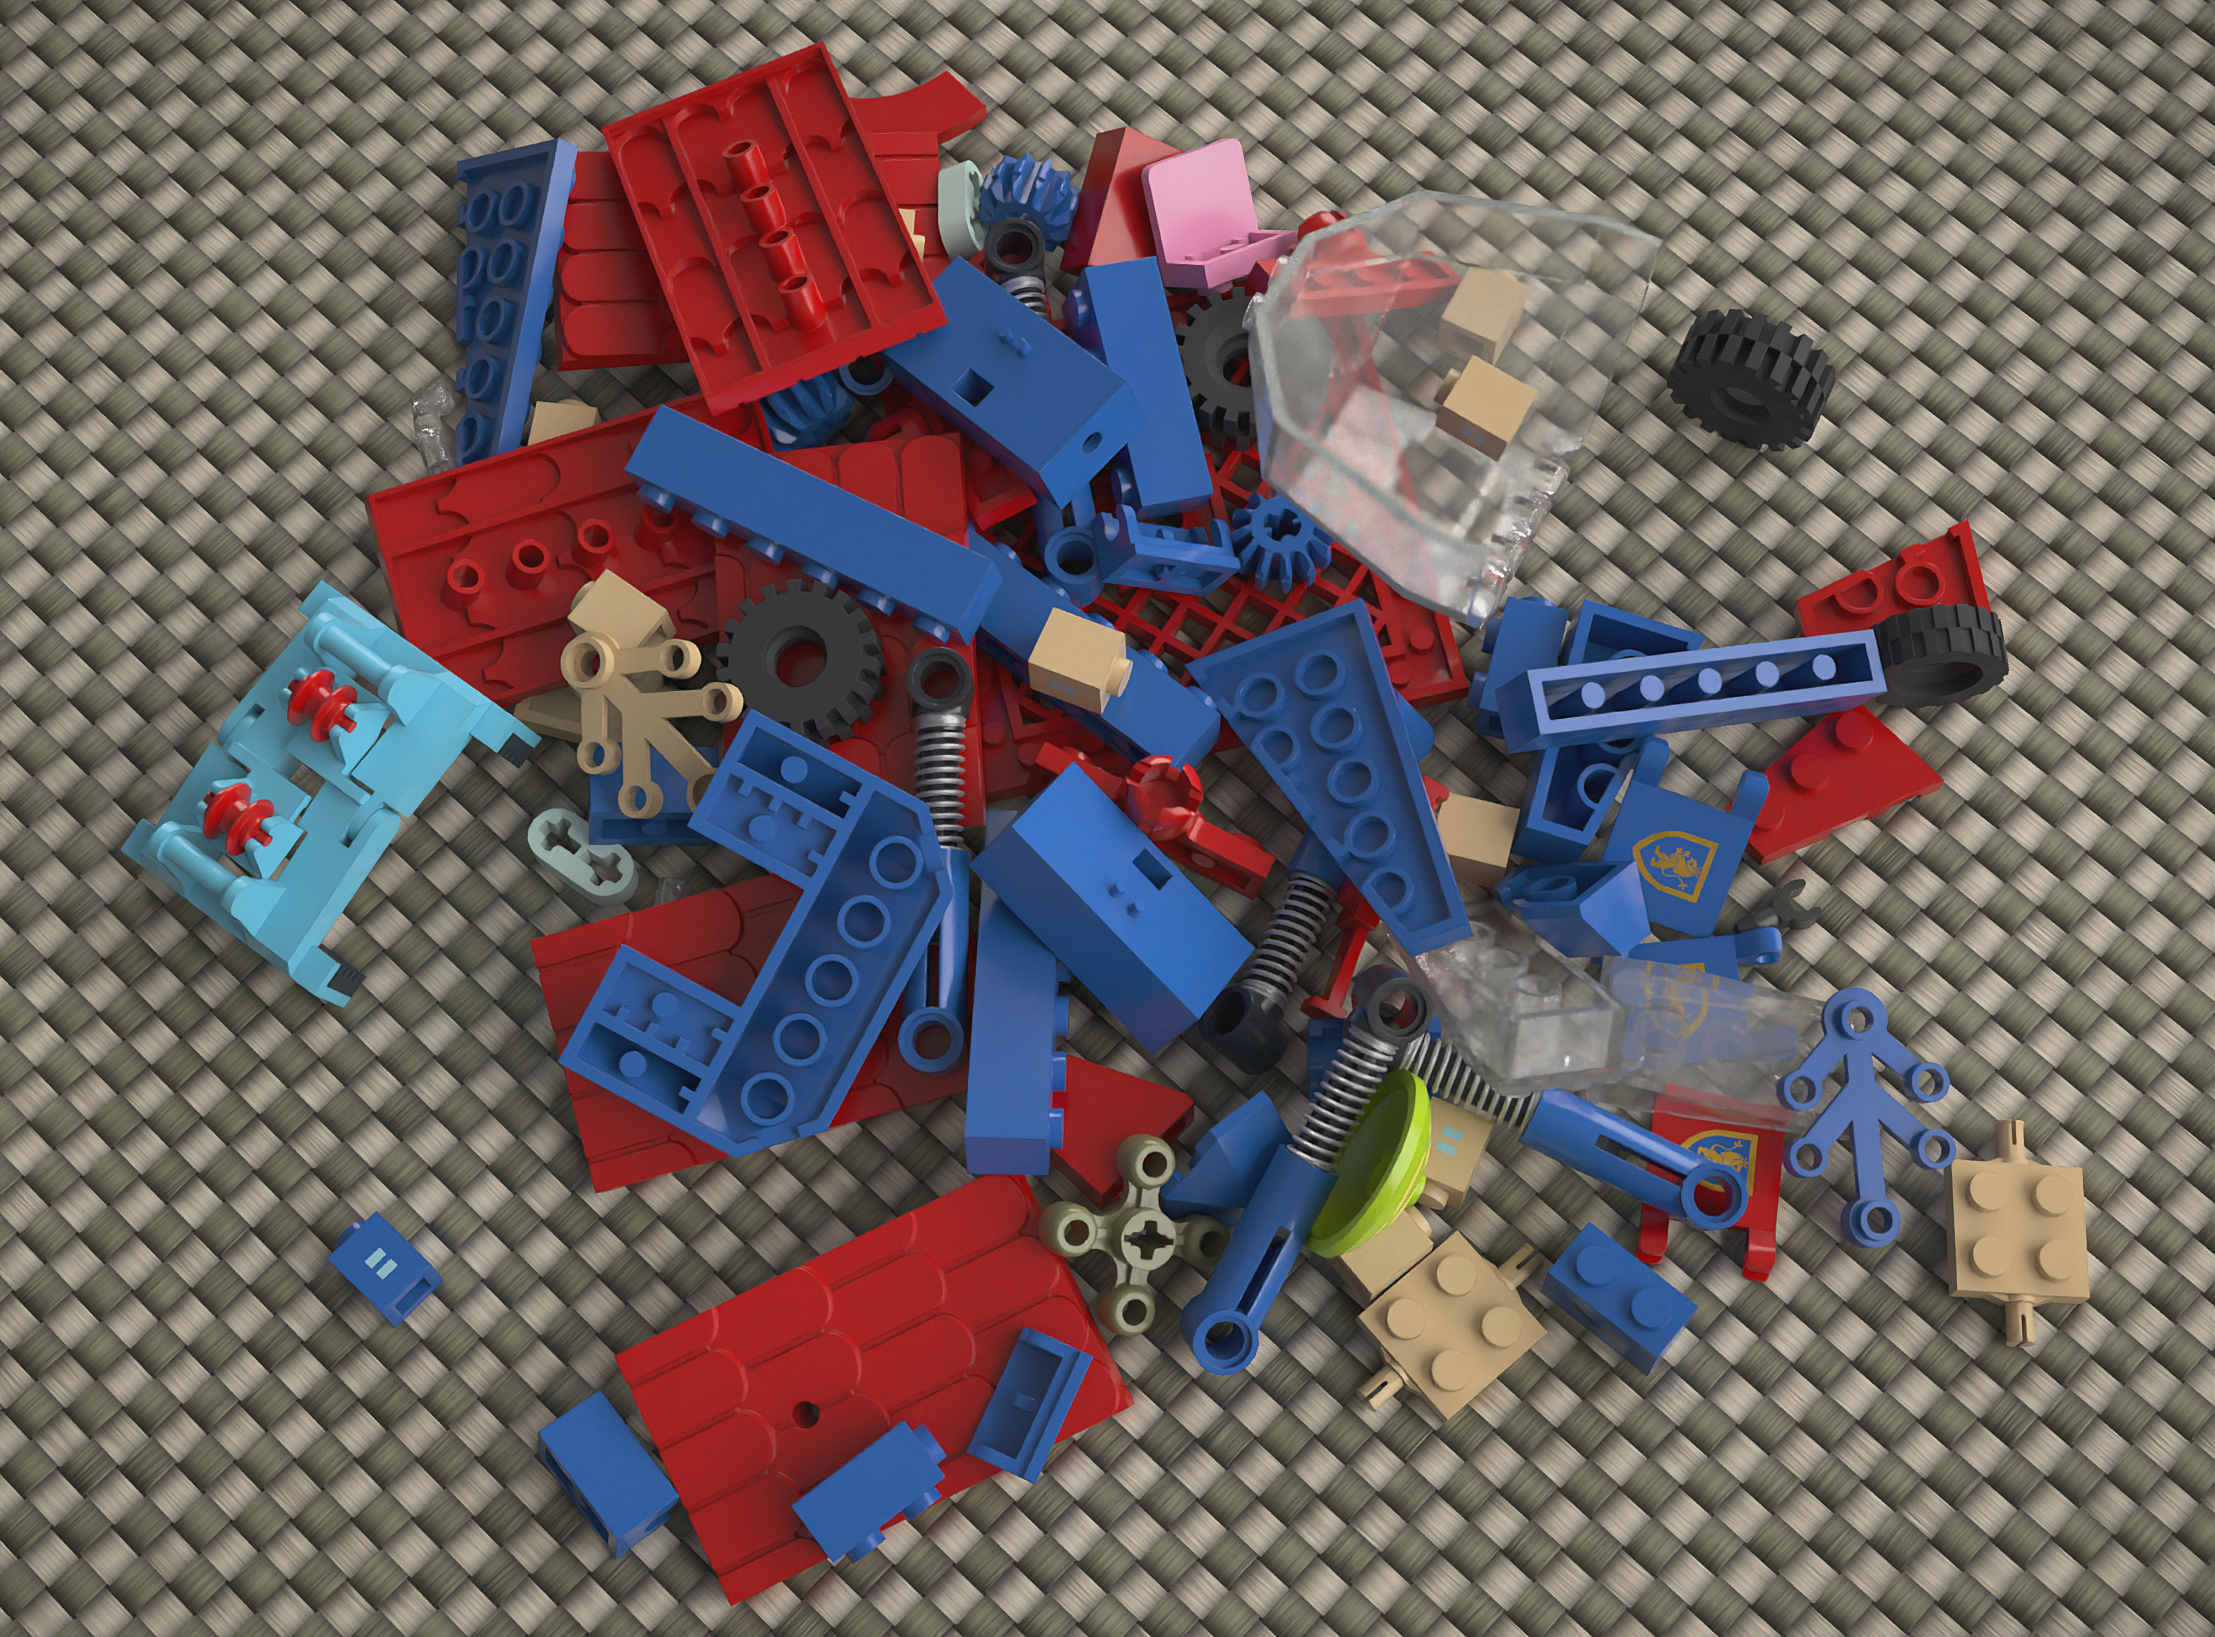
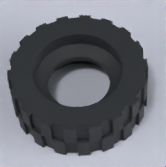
M1940 604L1921 609L1915 608L1899 615L1895 614L1887 617L1885 621L1879 624L1876 623L1869 628V630L1873 629L1887 688V692L1875 697L1876 702L1882 705L1889 704L1891 707L1924 708L1927 706H1944L1957 701L1962 702L1978 694L1990 691L1993 686L2003 682V677L2009 673L2001 619H1998V615L1995 612H1989L1981 606Z

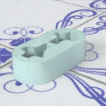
M970 160L944 168L939 172L938 176L939 231L944 247L952 260L958 255L966 261L971 259L984 248L985 237L989 231V224L977 218L981 195L979 190L983 183V178L976 165Z
M552 808L543 811L531 823L528 830V842L536 860L543 868L591 902L602 907H615L625 903L633 896L638 887L639 876L631 855L624 847L619 844L589 845L588 822L574 812L564 808ZM569 829L567 832L573 846L578 850L575 855L559 845H556L549 851L550 846L546 836L550 832L562 835ZM593 860L607 870L612 869L618 864L617 870L621 876L620 881L615 884L612 881L606 880L598 886V878L592 867L589 866V863Z

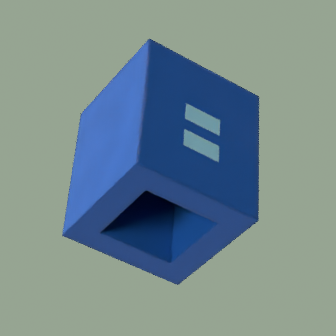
M377 1211L366 1221L364 1219L358 1220L346 1228L335 1243L336 1250L327 1258L338 1272L395 1328L444 1281L434 1267Z

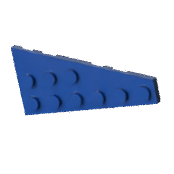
M560 138L457 161V179L467 183V204L462 203L457 207V227L467 230V247L457 260L456 343L466 346V369L461 368L456 372V392L466 395V414L456 427V468L520 448L523 427L527 423L531 411L529 397L534 371L542 355L540 340L545 314L553 298L552 279L557 253L565 237L563 222L568 196L576 180L574 166L578 146Z
M1362 597L1184 665L1202 691L1215 702L1219 713L1410 958L1473 936L1369 610Z

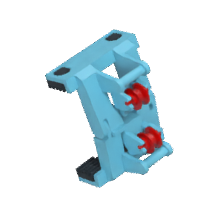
M321 580L297 609L310 620L222 724L218 733V743L222 748L210 742L157 825L142 818L120 850L310 993L344 1008L366 976L321 942L397 833L401 817L397 813L399 812L409 819L473 736L518 769L521 768L542 738ZM357 673L378 688L377 694L379 698L353 681ZM392 713L395 721L376 743L384 722ZM303 763L326 779L315 797L291 780ZM361 781L375 792L371 794L361 787L358 782ZM303 808L307 809L298 824H294L293 822ZM306 831L308 834L277 881L268 880L301 834ZM223 854H226L258 879L248 876L238 878L220 865L218 861Z

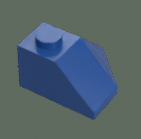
M1636 860L1520 865L1492 886L1495 900L1564 958L1590 957L1591 962L1598 965L1616 963L1626 959L1630 955L1629 951L1651 933Z
M1263 1090L1212 1127L1194 1146L1197 1152L1188 1163L1191 1170L1185 1177L1179 1170H1175L1168 1182L1160 1187L1158 1204L1163 1214L1170 1218L1181 1219L1191 1213H1205L1220 1219L1224 1224L1237 1226L1279 1144L1295 1145V1141L1274 1104Z

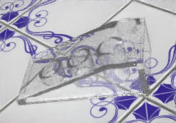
M1489 899L1463 902L1473 936L1412 958L1409 957L1380 920L1381 926L1413 978L1423 985L1430 994L1435 1014L1465 1063L1488 1083L1494 1092L1509 1098H1524L1531 1095L1533 1091L1557 1088L1580 1091L1587 1089L1590 1084L1618 1081L1630 1007L1497 901Z
M1608 955L1603 956L1585 1087V1100L1592 1104L1805 1134L1845 1085L1844 1061L1842 1057L1821 1081L1822 1097L1815 1107L1798 1112L1789 1111L1777 1099V1083L1783 1075L1795 1071L1824 1036L1821 1026V1013L1826 1002L1673 964ZM1852 1009L1848 1015L1849 1026L1854 1031L1860 1033L1864 1029L1865 1023L1864 1015L1857 1009ZM1796 1078L1791 1083L1790 1093L1795 1101L1803 1103L1807 1098L1808 1089L1802 1080ZM1850 1124L1837 1139L1851 1140Z

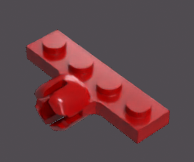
M912 394L913 400L908 406L873 422L867 429L866 436L867 442L961 431ZM983 396V397L974 405V407H976L985 397ZM962 433L966 500L981 531L1038 503L1030 486Z
M1046 741L1044 742L1033 763L1025 785L1026 787L1040 792L1074 761L1167 858L1251 900L1255 899L1269 874L1276 856L1264 851L1263 846L1257 840L1246 834L1237 832L1230 834L1207 822L1204 815L1198 811L1203 799L1201 780L1189 764L1185 763L1180 772L1178 769L1170 767L1174 756L1167 754L1150 755L1138 761L1132 767L1129 776H1114L1092 765L1091 760L1077 749L1068 746L1056 747Z

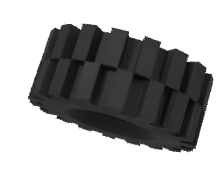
M1245 286L1231 288V299L1223 301L1219 291L1206 296V311H1203L1197 304L1187 311V325L1179 322L1174 333L1200 436L1206 429H1209L1211 431V444L1223 448L1226 438L1236 440V451L1249 452L1251 440H1260L1262 450L1273 448L1276 444V434L1281 432L1288 441L1298 434L1299 420L1308 425L1314 416L1315 404H1320L1325 352H1322L1323 338L1320 330L1312 331V317L1280 319L1267 309L1264 300L1258 293L1256 297H1245ZM1253 357L1268 364L1271 375L1268 381L1261 385L1240 387L1228 382L1224 378L1223 368L1226 363L1233 359Z
M1717 309L1709 311L1707 317L1700 315L1691 325L1668 374L1667 388L1673 389L1670 397L1675 404H1685L1682 413L1689 419L1697 417L1701 419L1700 427L1707 432L1712 433L1716 429L1725 434L1723 439L1736 443L1737 439L1747 441L1748 448L1761 450L1762 445L1767 444L1772 452H1779L1784 450L1785 445L1793 450L1801 447L1803 441L1808 442L1834 387L1835 380L1833 379L1836 373L1833 365H1826L1829 357L1823 349H1811L1814 341L1806 334L1796 337L1790 333L1793 326L1781 320L1778 326L1767 322V315L1754 312L1752 318L1744 316L1742 309H1729L1726 316Z
M801 579L787 580L788 591L779 593L774 584H770L760 589L765 601L755 606L747 597L738 606L745 615L741 622L738 623L728 618L722 630L730 640L728 644H717L716 658L723 665V669L716 670L718 682L732 684L740 690L743 697V708L739 718L743 722L750 709H753L821 747L829 749L831 748L828 740L829 737L838 734L842 741L845 742L855 735L850 725L857 718L867 725L874 716L873 711L868 705L871 699L882 701L885 687L879 679L880 676H888L887 661L881 654V650L884 647L880 637L861 608H857L851 597L840 589L837 594H834L827 583L816 580L813 582L812 589H807ZM801 641L812 642L818 645L824 653L825 664L822 673L816 680L803 687H792L779 679L777 661L785 649Z

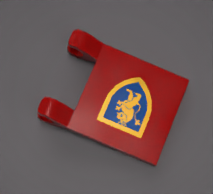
M1656 1089L1650 1131L1713 1162L1731 1166L1740 1173L1747 1184L1749 1200L1746 1211L1737 1223L1726 1229L1747 1232L1742 1260V1277L1749 1281L1766 1282L1769 1272H1771L1775 1264L1776 1224L1787 1109ZM1646 1163V1171L1673 1184L1678 1179V1177ZM1704 1178L1695 1187L1693 1196L1697 1208L1708 1216L1713 1217L1718 1214L1724 1207L1726 1200L1725 1191L1722 1186L1714 1179ZM1642 1202L1635 1257L1643 1264L1659 1265L1667 1248L1669 1220L1682 1221Z

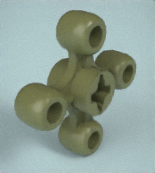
M1144 1133L1134 1134L1126 1138L1117 1149L1115 1165L1124 1183L1121 1200L1112 1202L1100 1214L1096 1215L1092 1214L1084 1206L1070 1201L1054 1202L1041 1213L1037 1224L1038 1235L1042 1244L1055 1254L1068 1258L1078 1257L1090 1249L1097 1248L1109 1257L1112 1264V1278L1110 1283L1105 1285L1098 1293L1095 1302L1096 1314L1100 1323L1109 1331L1126 1337L1143 1333L1153 1322L1155 1303L1151 1294L1147 1291L1149 1270L1157 1269L1165 1264L1171 1255H1177L1184 1262L1199 1268L1215 1267L1231 1238L1228 1227L1214 1216L1205 1213H1191L1179 1221H1171L1161 1212L1158 1204V1193L1160 1187L1166 1184L1173 1175L1175 1156L1171 1147L1164 1140ZM1148 1154L1147 1163H1146V1165H1145L1144 1168H1143V1166H1142L1143 1160H1144V1158L1146 1157V1155ZM1071 1222L1070 1230L1067 1233V1235L1064 1236L1065 1228L1068 1225V1223ZM1146 1230V1235L1139 1234L1138 1237L1128 1238L1127 1241L1124 1240V1235H1132V1232ZM1204 1235L1203 1243L1200 1245V1240ZM1128 1302L1127 1310L1122 1314L1123 1308Z

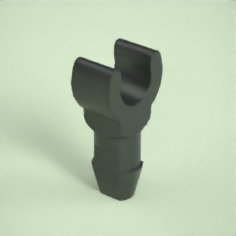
M1804 879L1792 880L1784 885L1778 897L1772 899L1767 905L1759 908V910L1751 912L1737 921L1733 931L1735 934L1764 927H1775L1779 930L1789 927L1791 929L1803 930L1816 923L1822 910L1820 907H1814L1806 912L1795 910L1791 906L1789 899L1801 895L1806 881Z

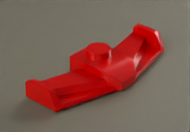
M1422 775L1433 811H1435L1439 804L1447 801L1450 791L1444 785ZM1348 877L1337 897V904L1343 906L1334 925L1344 930L1323 996L1322 998L1312 996L1304 999L1300 1007V1011L1311 1019L1331 1018L1333 1020H1340L1346 1016L1348 1011L1344 1010L1342 1006L1357 961L1369 932L1377 929L1381 920Z

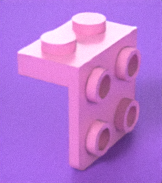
M1225 138L1149 164L1142 171L1141 179L1165 287L1196 288L1198 296H1209L1218 291L1221 294L1233 288L1232 280L1242 276L1247 279L1256 260L1290 258L1288 247L1292 244L1299 247L1296 231L1258 229L1242 146L1236 139Z

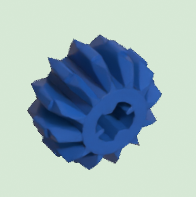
M1028 152L1018 160L1005 155L1002 161L996 165V168H992L990 174H987L979 190L981 195L977 218L989 224V229L998 221L1007 218H1022L1030 221L1041 230L1045 240V251L1053 253L1062 241L1067 240L1073 217L1080 204L1081 190L1070 184L1069 171H1055L1051 168V158L1044 163L1035 162Z
M831 370L806 381L800 379L798 384L759 399L775 452L815 448L816 446L822 447L824 441L830 436L836 435L838 427L849 420L850 410L855 399L848 391L849 388H847L838 372Z
M1277 483L1272 488L1271 499L1268 500L1253 491L1251 496L1248 497V509H1236L1232 516V527L1235 530L1230 535L1234 554L1238 555L1237 558H1239L1241 569L1239 573L1240 575L1256 572L1255 585L1258 586L1259 590L1267 586L1271 579L1279 581V587L1285 595L1291 590L1293 578H1297L1310 587L1311 583L1315 581V568L1326 569L1331 562V550L1328 547L1334 543L1335 528L1331 523L1325 522L1327 509L1323 502L1307 505L1308 494L1303 487L1292 498L1284 497V491Z

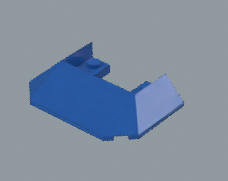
M750 709L687 824L689 828L804 889L800 900L745 1001L740 1007L637 950L622 944L557 1062L734 1158L827 1131L955 895L927 803L753 709Z

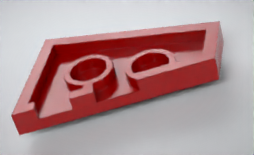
M1968 519L1949 527L1946 534L1923 545L1918 542L1899 551L1897 557L1868 571L1861 569L1798 599L1793 612L1799 638L1869 630L1874 624H1879L1885 621V618L1892 615H1899L1907 612V610L1927 608L1932 605L1967 604L1972 607L1981 606L1991 612Z
M1863 704L1848 711L1829 713L1762 773L1767 776L1770 789L1744 851L1762 866L1828 838L1831 832L1863 818L1870 820L1889 811L1891 806L1918 795L1921 798L1940 789L1944 779ZM1733 800L1723 809L1730 811Z

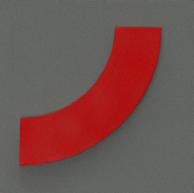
M947 70L922 86L899 94L875 98L849 97L865 133L937 132L938 145L965 133L987 118L986 105Z

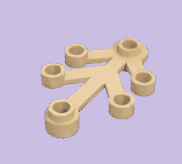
M585 632L569 642L561 656V671L564 678L574 690L581 694L582 742L579 744L576 753L578 765L588 774L610 775L617 770L621 763L622 752L619 744L614 739L607 737L609 699L622 713L623 786L618 794V804L621 811L630 818L649 819L656 816L662 808L663 793L660 787L651 781V743L689 782L686 799L689 808L694 813L718 768H713L666 718L703 716L710 721L731 722L740 715L743 708V697L740 690L732 684L711 682L701 690L641 693L624 675L660 671L666 677L688 679L700 667L701 655L697 646L687 640L668 639L660 646L621 649L617 641L606 633ZM681 648L684 653V663L676 670L672 664V657L674 652ZM599 653L600 668L595 675L592 671L591 663L593 658ZM723 691L726 695L727 703L725 709L719 714L715 710L714 700L716 695ZM601 745L604 749L605 757L602 764L597 766L594 762L593 754L596 747ZM640 788L645 791L647 797L646 804L641 810L635 805V795Z

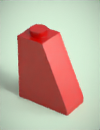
M1127 126L1097 133L1080 192V204L1073 217L1059 270L1079 277L1083 269L1087 267L1156 256L1158 262L1141 174L1147 165L1184 152Z
M1067 1054L1066 1091L1053 1092L1052 1108H1064L1063 1149H1050L1049 1162L1102 1211L1107 1205L1116 1201L1124 1191L1123 1178L1119 1175L1115 1165V1155L1120 1144L1134 1134L1144 1133L1160 1138L1170 1146L1194 1122V1101L1183 1092ZM1148 1154L1146 1155V1157H1145L1144 1160H1143V1163H1142L1143 1168H1144V1166H1145L1146 1163H1147Z

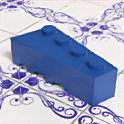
M1156 256L1084 268L1061 306L1070 338L1128 382L1148 419L1137 433L1109 460L1112 467L1111 485L1117 504L1131 506L1137 521L1200 510L1214 492Z
M1584 599L1567 628L1557 667L1699 650L1706 636ZM1647 736L1536 750L1510 853L1545 864L1577 862L1589 846L1638 757L1643 740Z

